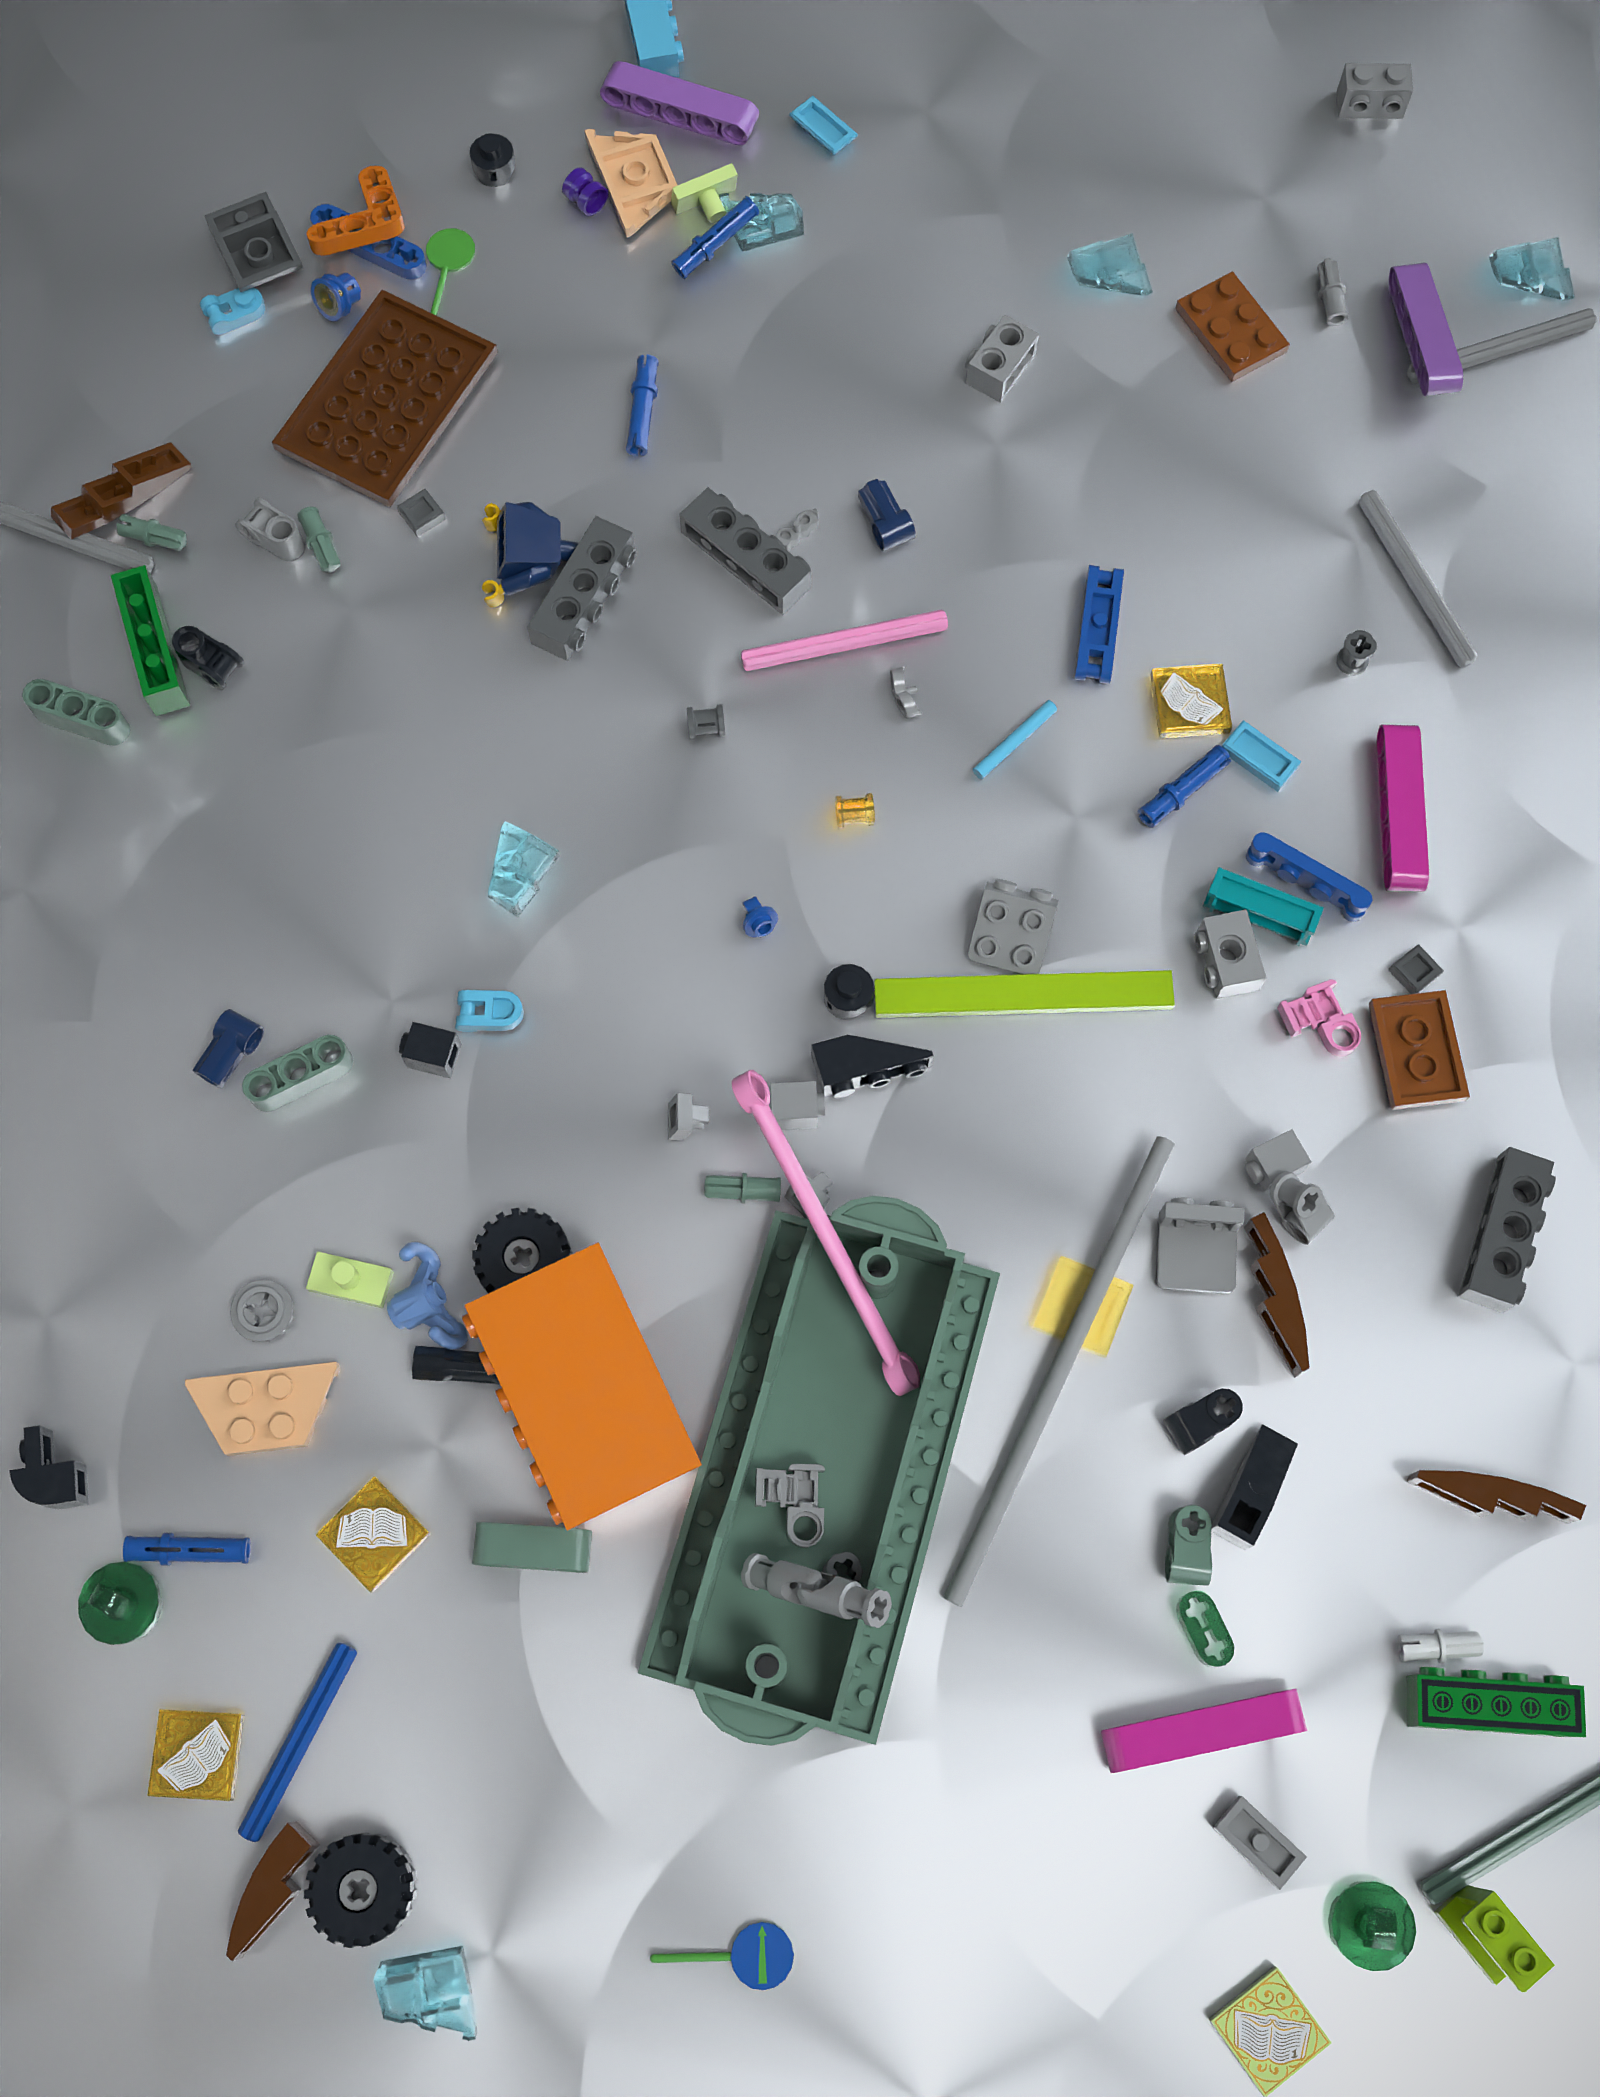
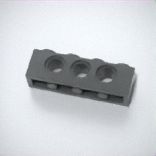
M707 487L679 514L682 534L782 615L811 589V568L802 557L793 556L788 552L776 536H769L762 531L751 516L747 514L742 515L737 511L725 495H718ZM721 526L728 527L725 530L716 529ZM745 547H752V548H754L753 550H750V551L742 550V548H745ZM775 567L779 568L780 570L776 572H771L767 569Z
M595 516L527 626L532 645L566 661H569L574 651L578 652L582 648L586 639V631L591 623L595 624L599 620L603 611V603L608 595L612 596L616 592L620 583V575L625 567H631L636 558L637 549L634 544L633 532ZM600 560H607V561H608L607 563H604V564H597V563H596V562H598V561H600ZM586 587L592 588L591 590H589V591H587V592H580V591H579L580 589L586 588ZM567 615L575 616L570 620H562Z
M1510 1146L1498 1156L1458 1297L1502 1313L1515 1306V1304H1520L1526 1290V1283L1522 1282L1525 1268H1530L1536 1254V1247L1532 1246L1535 1232H1540L1546 1218V1211L1542 1210L1545 1197L1548 1198L1551 1195L1556 1181V1176L1551 1175L1555 1162ZM1513 1188H1518L1525 1193L1527 1203L1520 1202L1515 1198ZM1503 1223H1508L1515 1228L1517 1232L1516 1239L1509 1237L1504 1232ZM1494 1258L1500 1259L1505 1263L1507 1267L1506 1275L1496 1271L1493 1265Z

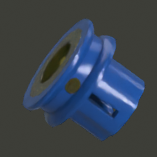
M331 273L324 274L321 278H316L311 284V295L315 306L330 321H338L341 317L347 316L351 311L352 305L361 299L360 286L349 273H342L338 276ZM352 286L353 289L348 291L347 287Z

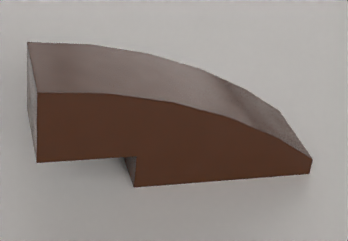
M297 1821L288 1822L269 1845L252 1873L241 1897L230 1932L226 1956L231 1961L242 1958L302 1891L291 1877L320 1844Z

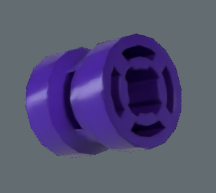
M581 167L570 172L562 186L564 196L571 202H577L578 208L586 216L597 214L604 207L608 199V190L600 182L593 181L592 175Z

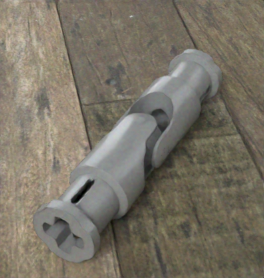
M758 1553L748 1556L741 1571V1581L744 1587L756 1591L759 1589L767 1590L771 1596L794 1604L807 1606L843 1619L855 1617L863 1620L866 1625L875 1628L884 1625L889 1617L892 1605L889 1593L878 1588L873 1590L862 1588L861 1584L857 1581L819 1572L785 1560L773 1562L767 1556Z

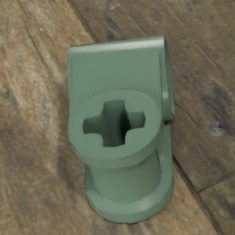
M1189 1505L1178 1508L1169 1517L1168 1546L1165 1556V1578L1167 1583L1209 1586L1212 1576V1522L1208 1512L1200 1506ZM1189 1516L1191 1521L1197 1522L1198 1525L1196 1530L1190 1531V1535L1189 1528L1182 1527V1520L1189 1518Z

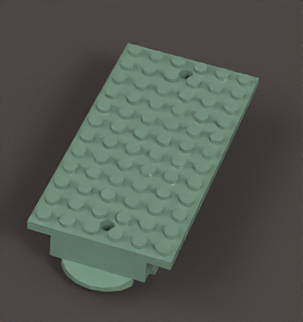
M869 1196L850 1200L833 1211L831 1216H827L899 1351L905 1352L917 1364L920 1373L919 1388L902 1396L896 1395L891 1390L882 1370L883 1359L809 1219L776 1210L703 1452L702 1465L699 1466L638 1670V1674L694 1690L703 1713L721 1731L743 1742L773 1746L798 1740L815 1727L876 1745L1000 1276L998 1272L963 1263L965 1253L946 1248L947 1243L938 1224L920 1208L897 1198ZM880 1270L886 1276L877 1278L872 1276L870 1272ZM792 1464H820L825 1468L823 1473H818V1508H824V1532L821 1539L815 1545L808 1548H800L789 1541L786 1534V1508L792 1507L791 1504H785V1508H780V1502H766V1507H755L756 1468L786 1470V1474H793V1472H787ZM764 1482V1499H762V1500H765V1482ZM800 1517L795 1521L793 1531L798 1539L808 1541L815 1536L816 1525L812 1519ZM849 1552L860 1560L863 1574L859 1583L862 1588L869 1590L878 1588L887 1591L891 1597L892 1605L887 1621L881 1627L875 1628L866 1625L863 1620L855 1617L843 1619L807 1606L775 1598L764 1589L756 1591L746 1588L741 1581V1571L745 1560L753 1553L765 1555L773 1562L785 1560L822 1572L823 1566L833 1555ZM845 1564L834 1568L837 1571V1576L851 1579L846 1574L848 1567ZM764 1656H772L779 1662L777 1674L768 1679L758 1676L756 1672V1664Z

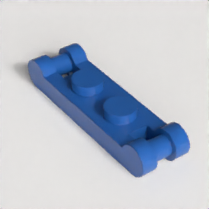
M1089 565L1074 679L1085 681L1086 677L1099 679V683L1110 684L1124 569L1113 568V571L1099 570L1100 566ZM1098 584L1110 585V588H1103L1097 586ZM1089 656L1102 658L1101 665L1088 663Z
M1261 832L1256 834L1251 842V846L1247 850L1246 860L1250 865L1255 867L1265 865L1276 871L1278 876L1284 881L1293 884L1297 883L1309 890L1310 894L1317 900L1330 902L1342 909L1343 917L1350 922L1359 921L1373 901L1372 895L1367 889L1268 833Z

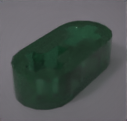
M1192 1591L1183 1595L1177 1603L1176 1613L1196 1657L1207 1667L1225 1666L1234 1656L1235 1647L1214 1601L1208 1594L1202 1591ZM1192 1598L1196 1604L1203 1602L1206 1610L1201 1613V1617L1206 1625L1203 1628L1195 1616L1189 1618L1186 1614V1610L1191 1607L1189 1600ZM1206 1631H1209L1214 1642L1222 1641L1225 1648L1220 1651L1221 1659L1219 1660L1214 1655L1207 1656L1204 1649L1209 1646V1641L1204 1633Z

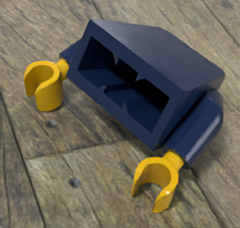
M506 502L502 510L493 503L485 506L484 511L487 517L483 518L482 521L488 531H497V579L502 580L501 584H497L493 580H487L483 583L482 590L485 594L495 591L493 595L485 597L484 601L490 607L500 606L504 601L505 593L510 596L553 578L560 565V561L568 562L578 542L561 540V522L558 518L549 516L532 502L516 504Z

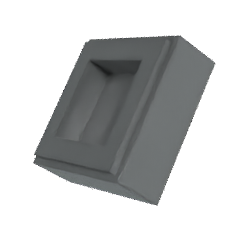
M423 489L397 506L399 514L417 537L446 520L445 513L426 489Z
M1419 944L1389 968L1391 974L1410 994L1420 993L1444 972Z

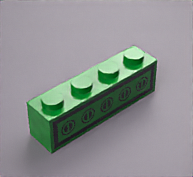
M143 565L112 574V583L143 697L155 716L189 707L190 702L176 652L172 645V638L158 587L147 567Z
M1419 1667L1420 1674L1406 1676L1407 1727L1586 1738L1584 1685H1570L1568 1676L1543 1675V1683L1528 1682V1674L1503 1672L1502 1680L1487 1679L1486 1671L1461 1670V1677L1445 1676V1668Z

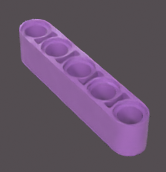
M622 61L612 64L600 89L601 98L614 108L734 145H744L747 143L759 117L758 108L747 99Z
M1417 263L1391 267L1389 271V291L1423 396L1460 392L1463 387V368L1428 264Z

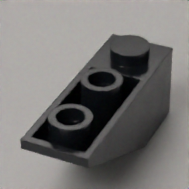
M848 1034L811 1044V1057L824 1097L833 1095L834 1098H842L853 1094L855 1088L869 1085L870 1088H878L889 1084L891 1078L906 1075V1078H914L923 1075L928 1071L927 1068L932 1067L934 1057L931 1050Z
M1263 1424L1261 1425L1212 1523L1211 1532L1243 1550L1255 1546L1273 1509L1298 1443Z

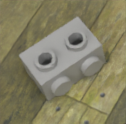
M1345 63L1336 91L1338 118L1403 119L1413 93L1411 64Z

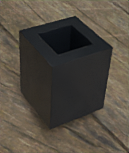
M412 1022L409 1033L405 1032L401 1038L399 1053L402 1054L401 1057L407 1068L451 1079L462 1044L456 1032Z

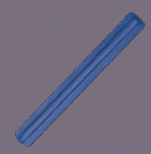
M338 1642L332 1650L238 1829V1834L246 1840L258 1842L267 1828L357 1655V1651L351 1646Z

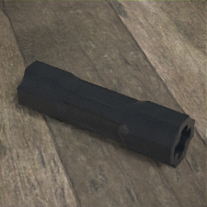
M415 1347L412 1379L429 1381L450 1380L500 1385L496 1374L488 1376L478 1354L480 1352L451 1350L440 1347Z

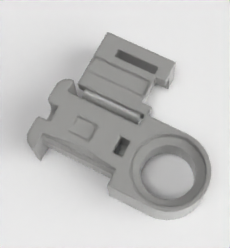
M792 1464L787 1472H793V1474H786V1470L756 1468L755 1507H766V1502H780V1508H785V1504H791L792 1507L786 1508V1534L789 1541L800 1548H808L815 1545L821 1539L824 1532V1508H818V1473H823L825 1468L820 1464ZM764 1482H765V1500H762V1499H764ZM808 1517L814 1521L816 1534L811 1540L803 1541L795 1536L793 1525L798 1518Z

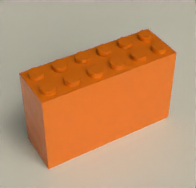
M599 1242L464 1305L468 1314L462 1316L464 1325L470 1337L474 1339L479 1337L485 1351L478 1353L488 1376L496 1374L502 1388L495 1390L504 1412L512 1410L519 1425L512 1428L522 1450L530 1448L535 1462L529 1465L539 1488L546 1485L552 1499L548 1500L546 1504L556 1525L564 1523L568 1531L702 1465Z

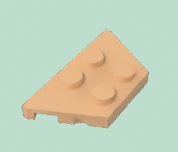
M595 129L584 130L586 142L604 185L608 190L609 197L626 238L630 237L671 201L672 188L678 186L656 134L640 133L633 135L628 132L615 131L613 137L596 135Z
M329 1362L186 1379L185 1386L223 1453L227 1456L308 1447L315 1430V1421L324 1409L327 1402L326 1395L334 1376H338L340 1364Z

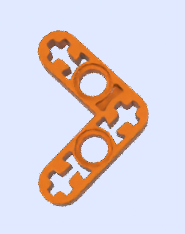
M369 166L360 171L358 175L368 210L319 222L308 229L307 239L314 254L320 256L331 255L394 238L404 231L405 224L388 172L384 167ZM390 216V219H391V220H389V221H385V220H384V218H387V217ZM360 228H361V230H359V231L350 232V231H352V230H354V229H360Z

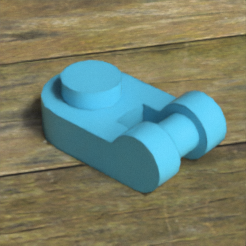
M254 287L240 292L239 288L220 296L208 295L200 301L202 312L205 316L209 317L208 324L216 335L225 334L262 317L266 308L261 293ZM229 310L232 311V312H230V313H228V314H224V312H227V311H229Z
M462 990L458 992L457 1004L461 1006L460 1015L456 1017L455 1029L458 1031H507L517 1027L523 1019V1005L518 996L512 992L493 990ZM485 1006L484 1015H475V1007Z

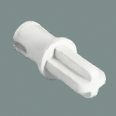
M1435 1629L1434 1634L1398 1635V1652H1403L1400 1654L1402 1662L1437 1659L1439 1663H1445L1446 1658L1477 1657L1483 1655L1484 1642L1482 1636L1477 1631L1442 1633L1440 1629Z

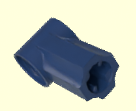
M874 479L869 481L858 491V498L871 521L873 536L881 551H886L916 538L915 527L906 509H900L885 480Z
M231 1009L226 1010L214 1026L213 1040L192 1071L208 1083L222 1089L244 1055H251L259 1046L264 1035V1027Z

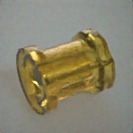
M866 793L865 797L849 799L835 796L838 829L844 828L845 824L867 823L868 826H874L875 810L872 793Z

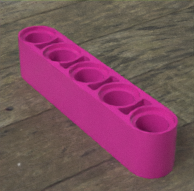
M1381 724L1377 733L1376 749L1384 887L1387 891L1424 892L1429 881V859L1420 728L1418 725Z
M1297 1688L1109 1728L1101 1730V1736L1111 1774L1302 1733L1308 1730Z

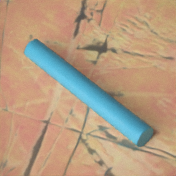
M1047 700L973 768V773L981 780L986 777L1057 711L1056 705L1052 701Z

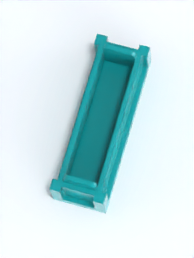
M1220 867L1212 880L1203 903V907L1208 908L1211 913L1214 909L1225 914L1247 909L1251 924L1297 941V946H1300V944L1308 945L1311 935L1313 936L1324 909V907Z

